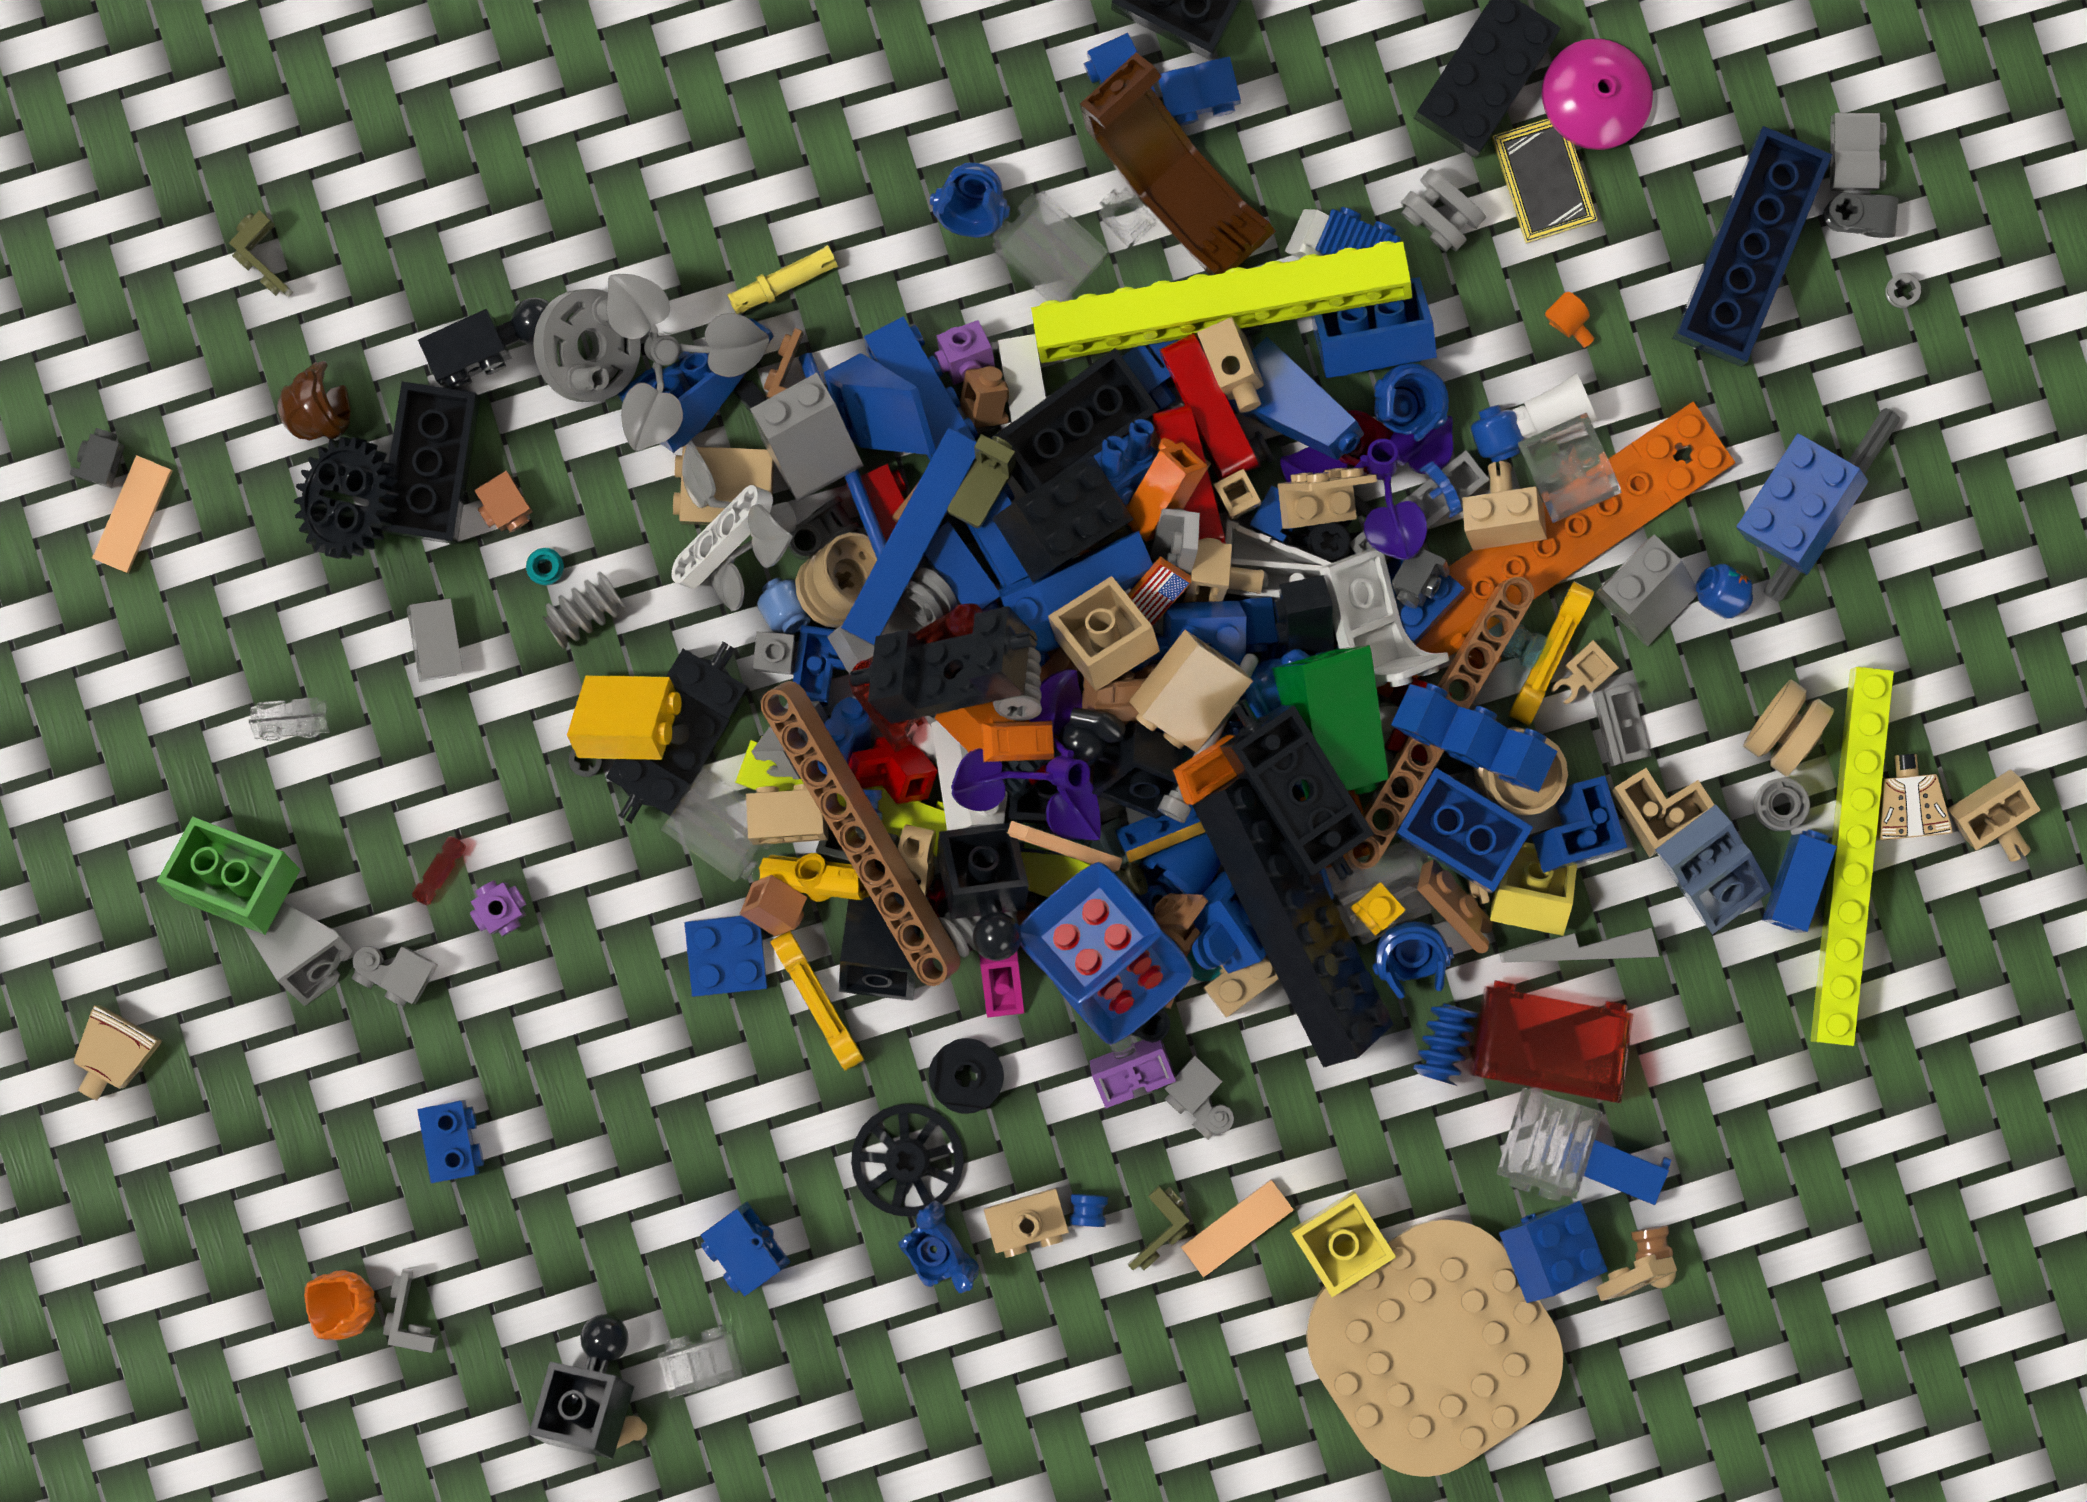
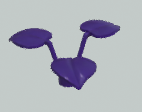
M1447 415L1448 419L1443 426H1439L1435 430L1432 429L1418 442L1414 439L1413 434L1404 435L1396 432L1393 433L1390 440L1378 439L1373 441L1368 448V455H1362L1360 461L1354 467L1364 468V466H1367L1369 474H1377V479L1384 482L1387 507H1379L1372 510L1364 523L1365 537L1369 544L1377 551L1400 560L1413 558L1421 550L1427 533L1425 515L1421 508L1411 501H1403L1394 506L1391 477L1397 470V463L1400 466L1408 463L1409 467L1419 474H1426L1424 471H1419V469L1431 461L1441 470L1446 467L1453 452L1452 416ZM1311 447L1283 456L1280 459L1281 469L1287 482H1291L1290 475L1308 472H1313V474L1325 473L1324 470L1347 468V464Z
M1072 669L1063 670L1050 675L1041 682L1040 691L1042 697L1040 703L1042 710L1037 717L1029 719L1030 722L1052 721L1054 747L1062 755L1055 757L1048 763L1045 773L1001 772V761L983 762V748L974 749L966 754L958 765L951 785V794L954 800L966 809L987 811L998 806L1005 797L1006 790L1002 779L1047 780L1057 786L1059 792L1049 799L1046 808L1047 823L1051 831L1065 839L1100 840V809L1097 795L1092 794L1094 787L1089 781V766L1082 760L1074 759V752L1066 749L1054 736H1059L1061 729L1070 721L1072 709L1074 707L1082 708V694L1078 684L1077 671Z

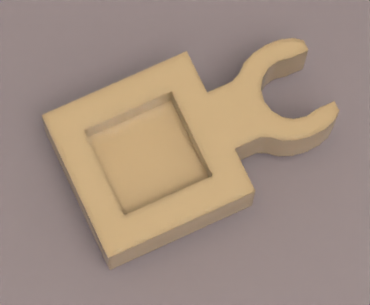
M1592 640L1565 665L1572 675L1557 681L1551 691H1556L1561 685L1568 686L1571 694L1563 704H1569L1576 698L1581 686L1589 693H1592L1619 667Z

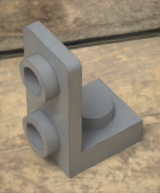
M403 1269L401 1276L395 1275L393 1280L391 1298H396L394 1313H387L383 1334L389 1336L388 1345L433 1353L437 1349L439 1336L430 1334V1327L409 1324L408 1330L402 1329L413 1276L412 1269Z

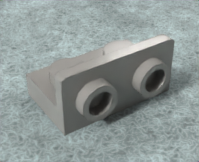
M1162 509L1151 545L1150 557L1159 559L1161 556L1191 575L1198 552L1200 513L1189 512L1183 509Z

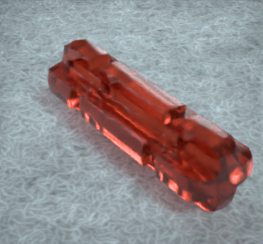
M450 836L441 847L443 849L442 853L436 855L423 875L424 881L422 884L418 883L412 892V897L423 905H429L436 896L435 890L441 888L456 865L454 863L455 859H459L466 849V845L455 837Z

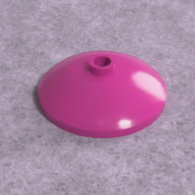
M1586 39L1569 45L1553 59L1543 79L1542 102L1550 123L1565 139L1583 148L1605 150L1626 143L1642 129L1652 108L1653 90L1646 68L1629 49L1610 40ZM1603 82L1607 84L1609 93H1602L1598 89V83Z

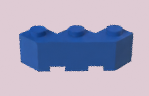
M1427 683L1426 688L1412 684L1409 685L1391 724L1393 727L1429 747L1432 744L1449 753V756L1477 769L1481 767L1498 774V778L1505 782L1539 793L1558 752L1545 744L1546 737L1528 728L1525 729L1524 733L1508 729L1495 721L1497 714L1481 706H1476L1474 711L1459 707L1446 698L1448 695L1447 691L1433 684Z

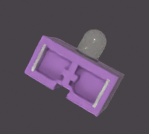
M1129 1035L1117 1043L1110 1044L1113 1052L1089 1061L1091 1074L1105 1109L1134 1098L1133 1090L1144 1086L1146 1092H1150L1176 1082L1173 1066L1162 1040L1153 1043L1141 1040L1133 1043Z

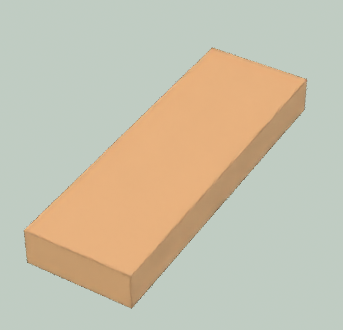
M136 455L92 559L129 574L173 472L171 469Z
M1011 821L1007 832L1013 838L1090 864L1101 862L1113 872L1119 871L1123 860L1117 856Z
M1270 1179L1182 1245L1181 1248L1204 1278L1294 1209Z

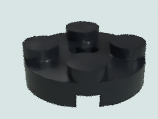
M962 1038L952 1041L939 1050L931 1061L928 1077L930 1087L941 1104L953 1112L970 1114L990 1106L996 1099L1003 1086L1004 1070L998 1055L987 1044L976 1039ZM964 1065H970L971 1072L977 1073V1081H970L969 1087L961 1086V1080L955 1078L956 1071H962Z

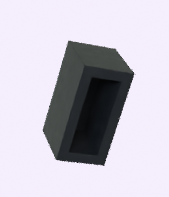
M1324 575L1279 584L1280 600L1274 601V609L1278 623H1275L1279 645H1286L1288 653L1294 649H1300L1308 655L1334 650L1333 607Z

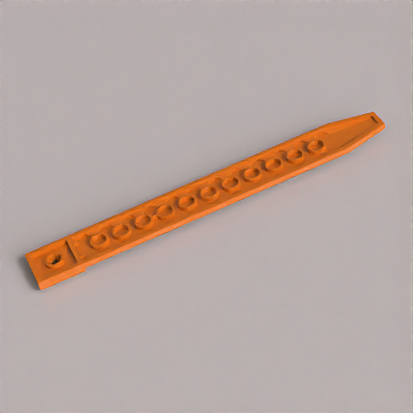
M1694 401L1546 500L1543 505L1547 539L1472 550L1450 565L1449 575L1465 588L1466 593L1416 646L1428 653L1447 652L1448 657L1458 651L1450 644L1452 638L1458 633L1467 637L1485 604L1500 582L1512 577L1527 579L1533 586L1534 600L1734 465L1735 461ZM1680 443L1683 447L1688 445L1691 447L1692 452L1689 455L1691 461L1686 464L1683 459L1678 462L1674 459L1673 455L1677 452L1675 445ZM1509 585L1506 590V597L1510 603L1518 605L1521 601V592L1516 586ZM1490 617L1487 622V629H1491L1501 621L1495 617ZM1416 674V675H1413L1412 677L1417 679V678L1420 677V676H1417V674ZM1390 682L1376 687L1378 694L1388 698L1394 687L1390 686Z

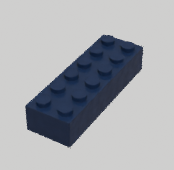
M1765 126L1758 131L1672 339L1740 367L1747 363L1832 158V154Z

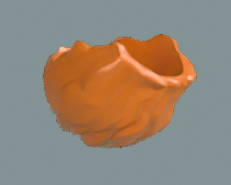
M346 1270L333 1271L330 1274L320 1275L306 1284L304 1293L306 1312L308 1314V1321L311 1323V1328L317 1339L343 1340L361 1334L370 1323L375 1313L376 1301L374 1291L364 1278L358 1274Z

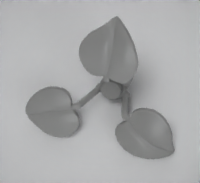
M614 274L608 278L606 312L611 328L620 336L629 339L642 338L649 329L651 330L644 349L647 357L654 361L652 367L655 370L657 387L655 389L647 383L634 385L627 392L621 411L624 435L631 448L640 451L668 440L678 431L682 423L683 411L680 401L673 394L663 392V365L675 362L680 352L683 351L709 353L708 366L713 373L725 377H735L749 371L761 360L768 347L769 337L768 334L748 318L735 313H726L715 317L708 324L705 331V340L708 346L679 344L674 337L658 332V328L655 325L664 321L670 313L668 297L661 287L646 278L632 274Z
M690 441L687 444L682 465L683 482L689 497L699 508H704L707 504L714 508H726L731 502L719 501L714 498L716 487L712 474L693 441ZM788 502L772 505L770 513L760 504L753 505L748 513V525L751 531L750 534L753 537L752 540L735 549L710 574L716 594L731 612L739 609L744 600V584L739 570L734 565L735 559L753 548L760 564L766 568L772 567L781 559L789 546L793 535L788 532L795 530L796 517L793 508Z

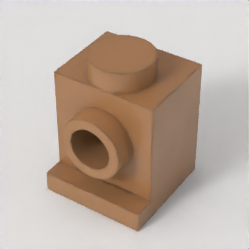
M993 366L966 370L960 407L966 417L971 419L975 428L1007 424L1009 420L1004 410L1005 403L1009 400L1008 385L1002 380V372Z

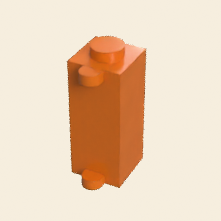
M1166 438L1161 440L1158 445L1160 451L1126 507L1134 519L1128 525L1133 532L1139 531L1141 537L1146 542L1154 539L1161 510L1164 508L1183 509L1208 468L1183 442L1175 444Z

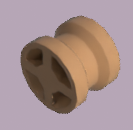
M1658 1226L1631 1232L1632 1240L1637 1243L1638 1248L1635 1254L1636 1260L1655 1254L1657 1260L1673 1256V1250L1668 1246L1666 1239L1669 1234L1668 1226Z

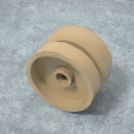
M1792 679L1777 693L1743 744L1744 748L1760 757L1767 754L1778 742L1779 744L1771 756L1770 766L1785 777L1814 748L1834 713L1833 708L1817 699L1810 702L1799 714L1798 712L1805 702L1807 690Z
M1519 727L1508 728L1521 733L1525 731V729ZM1546 737L1545 744L1558 752L1539 793L1505 782L1498 778V774L1481 767L1479 769L1473 767L1475 783L1485 798L1511 813L1524 816L1542 813L1555 805L1565 790L1568 778L1566 758L1559 746Z

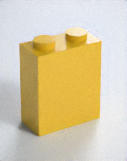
M585 676L567 737L578 758L662 760L666 745H669L672 740V725L675 715H678L681 710V696L676 692L670 677Z

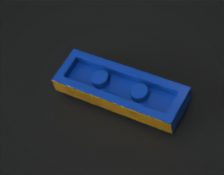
M1189 805L1191 811L1185 823L1162 814L1157 819L1149 816L1115 830L1118 841L1129 863L1146 858L1155 852L1175 844H1180L1187 839L1204 833L1205 830L1193 806Z

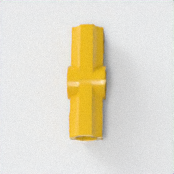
M809 853L801 858L769 855L767 858L763 857L759 867L760 879L773 875L798 892L806 893L811 900L816 902L825 901L831 897L863 900L865 897L869 898L870 896L852 864L827 862L821 855L816 853Z

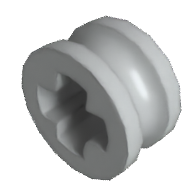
M1909 273L1895 275L1885 288V296L1888 302L1897 308L1912 306L1921 294L1919 280ZM1899 281L1902 285L1908 283L1913 289L1909 292L1911 299L1907 300L1904 296L1899 298L1895 296L1894 291L1898 289L1895 285L1896 282Z

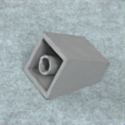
M818 373L750 408L761 440L797 502L863 466L840 413Z
M1654 534L1620 566L1593 596L1648 647L1698 595V592L1682 560Z

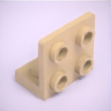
M1335 468L1324 470L1325 473L1313 474V472L1290 475L1291 482L1278 483L1282 527L1290 529L1357 519L1353 485L1377 482V474H1364L1363 468Z

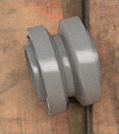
M920 568L912 576L900 599V603L906 612L916 622L927 628H934L942 621L943 615H948L957 606L956 597L949 585L938 574L927 568Z
M1778 778L1766 782L1758 789L1754 797L1753 808L1756 818L1764 827L1773 831H1786L1798 827L1806 819L1810 808V801L1806 790L1800 783L1789 778ZM1778 794H1783L1790 800L1791 807L1786 815H1779L1773 810L1772 801Z

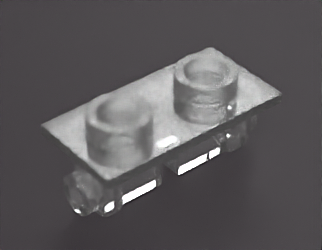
M318 697L292 700V712L286 713L285 701L258 702L257 706L250 708L251 719H249V725L255 739L276 741L286 736L298 735L304 738H312L321 733H330L325 715H327L326 700L319 701Z

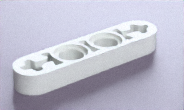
M754 485L746 487L678 555L672 567L673 581L691 589L699 586L750 535L751 531L748 525L750 508L753 505L760 504L770 513L773 504L771 492Z

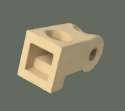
M1244 469L1214 484L1216 494L1231 521L1255 510L1261 505V500Z
M905 824L900 837L898 851L914 878L921 880L919 886L926 897L935 873V866H933L935 853L933 851L936 831Z

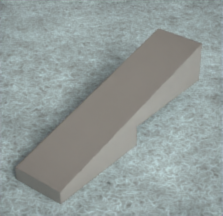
M1464 451L1442 469V472L1448 477L1456 490L1460 503L1463 497H1469L1490 480L1467 451ZM1431 478L1401 501L1414 502L1421 508L1426 518L1427 529L1450 512L1443 493L1435 499H1432L1429 495L1430 492L1438 488ZM1364 531L1349 542V545L1356 554L1373 548L1367 541ZM1384 554L1386 561L1391 558V556Z
M1652 928L1581 947L1578 946L1576 935L1573 933L1499 953L1502 963L1660 957Z

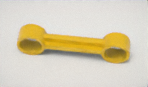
M1575 581L1572 583L1539 655L1516 697L1509 713L1510 717L1528 726L1533 721L1565 650L1594 594L1593 590Z
M791 931L785 932L771 940L770 943L792 978L844 1071L864 1061L865 1059L835 1010Z

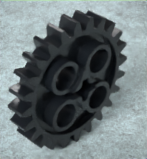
M342 436L340 441L329 440L328 448L319 446V458H308L312 468L310 471L301 470V474L306 480L305 483L296 484V488L302 491V497L296 498L294 503L302 505V510L295 515V518L305 521L299 528V531L308 534L305 542L315 545L314 551L325 553V556L350 560L353 555L362 557L364 555V548L375 549L373 538L381 540L385 538L381 528L382 526H392L387 515L397 511L394 506L390 505V501L399 496V493L391 491V486L398 479L388 476L394 466L391 463L384 462L387 454L386 452L377 451L378 445L369 443L364 439ZM330 490L367 499L369 504L366 507L325 497L324 491Z

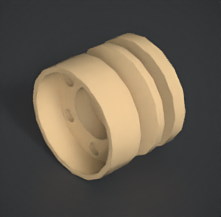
M851 532L839 535L800 566L795 579L796 595L802 609L814 621L826 627L838 628L843 625L877 561L868 536Z

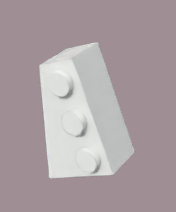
M938 721L931 723L947 831L1004 823L1007 792L1003 801L998 806L987 811L969 810L960 806L954 800L951 794V785L958 765L969 752Z

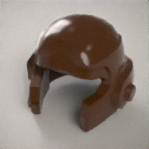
M325 361L315 362L305 371L299 373L294 378L292 384L283 387L278 399V415L282 424L293 436L299 439L310 441L324 436L333 440L343 435L349 426L351 409L347 388L341 385L331 388L325 393L323 379L328 366Z

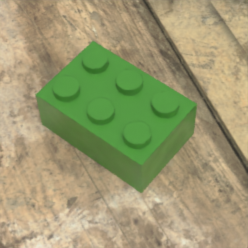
M192 816L156 882L177 901L266 935L301 869L284 851Z

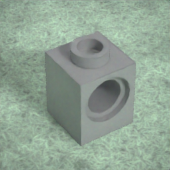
M757 631L753 670L792 675L796 637L789 634Z

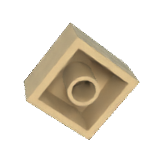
M1112 576L1048 615L1056 642L1095 691H1098L1160 651L1153 626Z

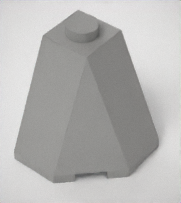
M285 902L282 903L266 935L244 927L276 980L303 1006H306L336 984L340 976L337 967L341 960H348L352 952L350 945L336 931Z

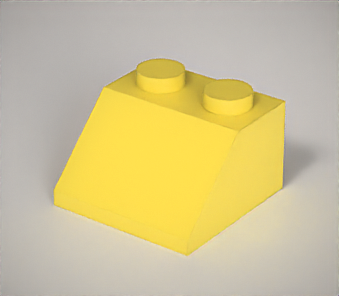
M1524 842L1493 892L1490 921L1564 936L1573 906L1577 864L1543 873L1534 844Z
M1351 1191L1290 1230L1331 1297L1336 1296L1396 1258L1354 1191Z

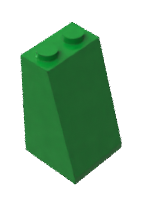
M1370 645L1338 648L1272 668L1281 705H1294L1347 791L1354 790L1355 795L1371 792L1377 789V782L1389 779ZM1301 779L1305 797L1307 799L1310 793V787L1305 780Z

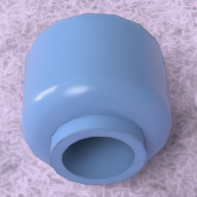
M775 578L763 586V593L758 599L757 607L772 631L792 635L801 630V625L807 626L809 624L810 616L802 609L796 595L795 580L788 579L782 581L781 578Z

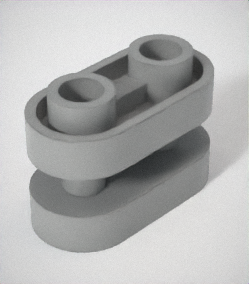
M1430 168L1420 179L1421 183L1427 188L1421 196L1410 191L1400 202L1405 208L1401 214L1414 226L1419 227L1422 224L1433 233L1429 238L1441 250L1447 252L1451 248L1454 251H1458L1467 240L1460 230L1466 223L1477 229L1485 220L1486 215L1447 179ZM1438 199L1455 213L1449 221L1432 207Z

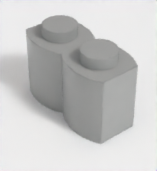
M1834 113L1831 116L1830 151L1832 158L1830 160V191H1876L1879 189V182H1885L1886 160H1880L1879 149L1880 145L1886 144L1887 127L1886 123L1880 122V113Z

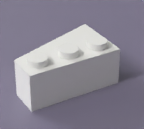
M1227 519L1225 541L1226 544H1232L1231 567L1264 570V579L1260 594L1228 589L1223 601L1272 597L1274 606V601L1280 600L1279 584L1321 576L1319 568L1329 565L1331 562L1298 548L1282 544L1267 535L1256 533Z

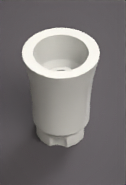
M1577 373L1543 394L1525 401V406L1513 409L1517 416V425L1522 436L1525 438V444L1538 437L1541 440L1557 432L1598 421Z

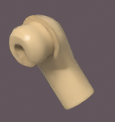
M625 1417L617 1448L633 1440L638 1441L645 1437L647 1425L640 1417Z

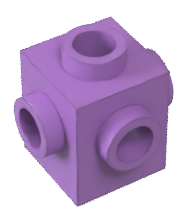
M979 320L960 327L950 328L946 332L936 335L939 351L934 352L935 359L942 373L948 372L953 385L964 381L966 370L988 366L995 367L992 347Z
M495 880L475 891L478 897L470 901L475 908L470 912V915L480 931L487 929L489 934L499 932L503 937L521 926L518 920L526 916L522 907L527 904L516 885L510 888L508 883L502 882L497 885ZM494 901H500L503 905V911L499 915H493L490 912V904Z

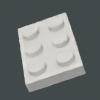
M1370 548L1319 568L1320 575H1324L1332 602L1333 626L1339 648L1370 645L1376 687L1383 686L1387 682H1390L1391 687L1409 684L1413 682V675L1425 676L1439 671L1438 665L1449 661L1447 652H1425L1418 648L1407 636L1400 620L1383 553Z

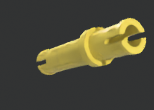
M827 245L815 253L765 277L763 274L757 276V281L729 293L727 296L735 313L741 315V313L766 301L769 304L776 301V296L833 268H837L838 265Z

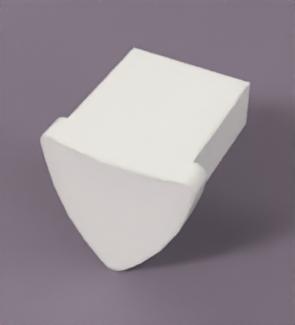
M1304 209L1285 252L1299 259L1310 254L1324 256L1316 251L1315 248L1329 219V215L1316 209Z

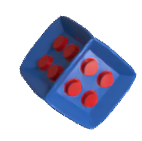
M1101 862L1094 863L1073 876L1042 902L1020 925V945L1053 981L1060 993L1081 1018L1107 1044L1117 1043L1136 1031L1167 1005L1187 985L1193 976L1191 963L1178 945L1167 934L1162 932L1151 913L1124 882Z

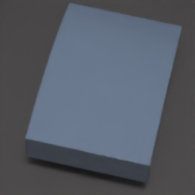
M1716 804L1655 849L1677 886L1712 935L1772 890L1752 852L1741 840L1733 823Z

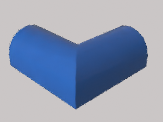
M801 625L793 682H796L805 690L810 701H819L822 707L828 705L833 669L846 670L827 638L834 629Z

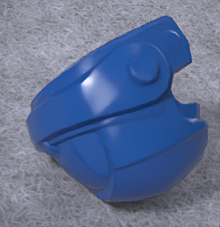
M963 163L955 167L942 188H937L936 192L930 196V205L933 206L934 216L944 228L962 236L975 238L988 236L998 231L1005 218H1008L1010 215V206L1007 205V199L1003 197L1002 183L999 176L992 168L984 164Z
M1414 363L1397 365L1387 372L1382 379H1379L1374 386L1376 398L1374 415L1378 421L1396 433L1404 435L1413 434L1414 439L1418 442L1432 429L1435 430L1439 426H1443L1448 419L1449 398L1445 384L1434 371L1425 366Z
M1405 922L1390 928L1380 938L1373 970L1375 975H1379L1382 981H1387L1399 999L1405 997L1406 994L1399 980H1414L1435 973V989L1441 992L1444 987L1445 969L1451 965L1454 953L1452 947H1448L1446 940L1435 927L1423 922Z

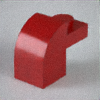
M877 737L873 749L852 752L848 764L862 789L882 785L896 804L928 799L938 771L928 757L916 746L891 737Z

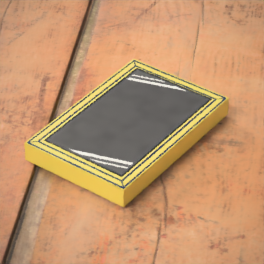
M1549 119L1492 136L1525 244L1597 222L1598 219L1574 144L1560 135Z

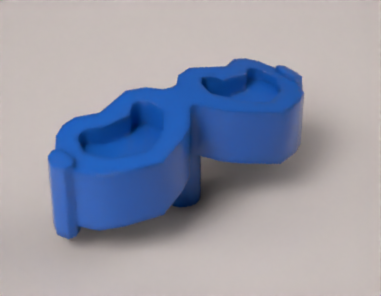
M1431 461L1419 469L1421 472L1424 471L1438 486V488L1429 493L1431 498L1435 499L1443 493L1450 511L1449 519L1463 511L1456 490L1448 477L1434 462Z

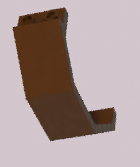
M1136 52L1080 103L1086 130L1135 195L1209 275L1225 273L1229 269L1238 267L1256 249L1260 248L1276 230L1269 221L1250 207L1192 144L1151 88L1162 76L1151 63Z

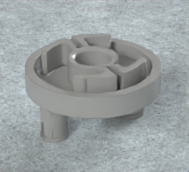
M579 289L565 292L546 306L537 322L534 334V355L538 369L546 383L556 393L566 399L576 402H596L609 399L620 393L629 384L636 372L641 350L640 338L629 339L622 337L611 328L606 312L608 292ZM577 302H579V303L581 304L582 309H580V310H578L577 312H575V313L569 318V320H568L567 323H566L567 318H568L575 310H577L578 308H580L579 304L577 303ZM582 332L589 335L593 344L592 353L586 360L580 355L577 346L578 338ZM557 344L559 345L560 366H558ZM618 372L617 376L611 382H609V380H611Z

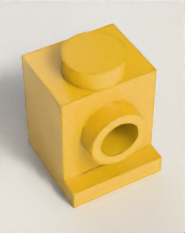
M1381 882L1373 886L1350 907L1375 936L1387 928L1406 910Z

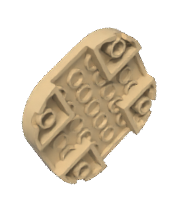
M1451 1219L1428 1220L1405 1229L1401 1234L1387 1242L1396 1258L1336 1296L1331 1297L1324 1286L1313 1302L1307 1324V1350L1313 1368L1361 1443L1374 1458L1385 1466L1412 1476H1438L1457 1470L1530 1423L1551 1402L1559 1386L1563 1370V1350L1557 1328L1540 1300L1526 1303L1504 1246L1481 1228L1470 1223Z

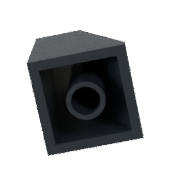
M894 892L896 901L904 906L903 897ZM869 896V898L865 897L863 900L848 899L840 957L839 992L913 1001L916 973L872 898ZM914 925L915 933L921 938L922 930Z

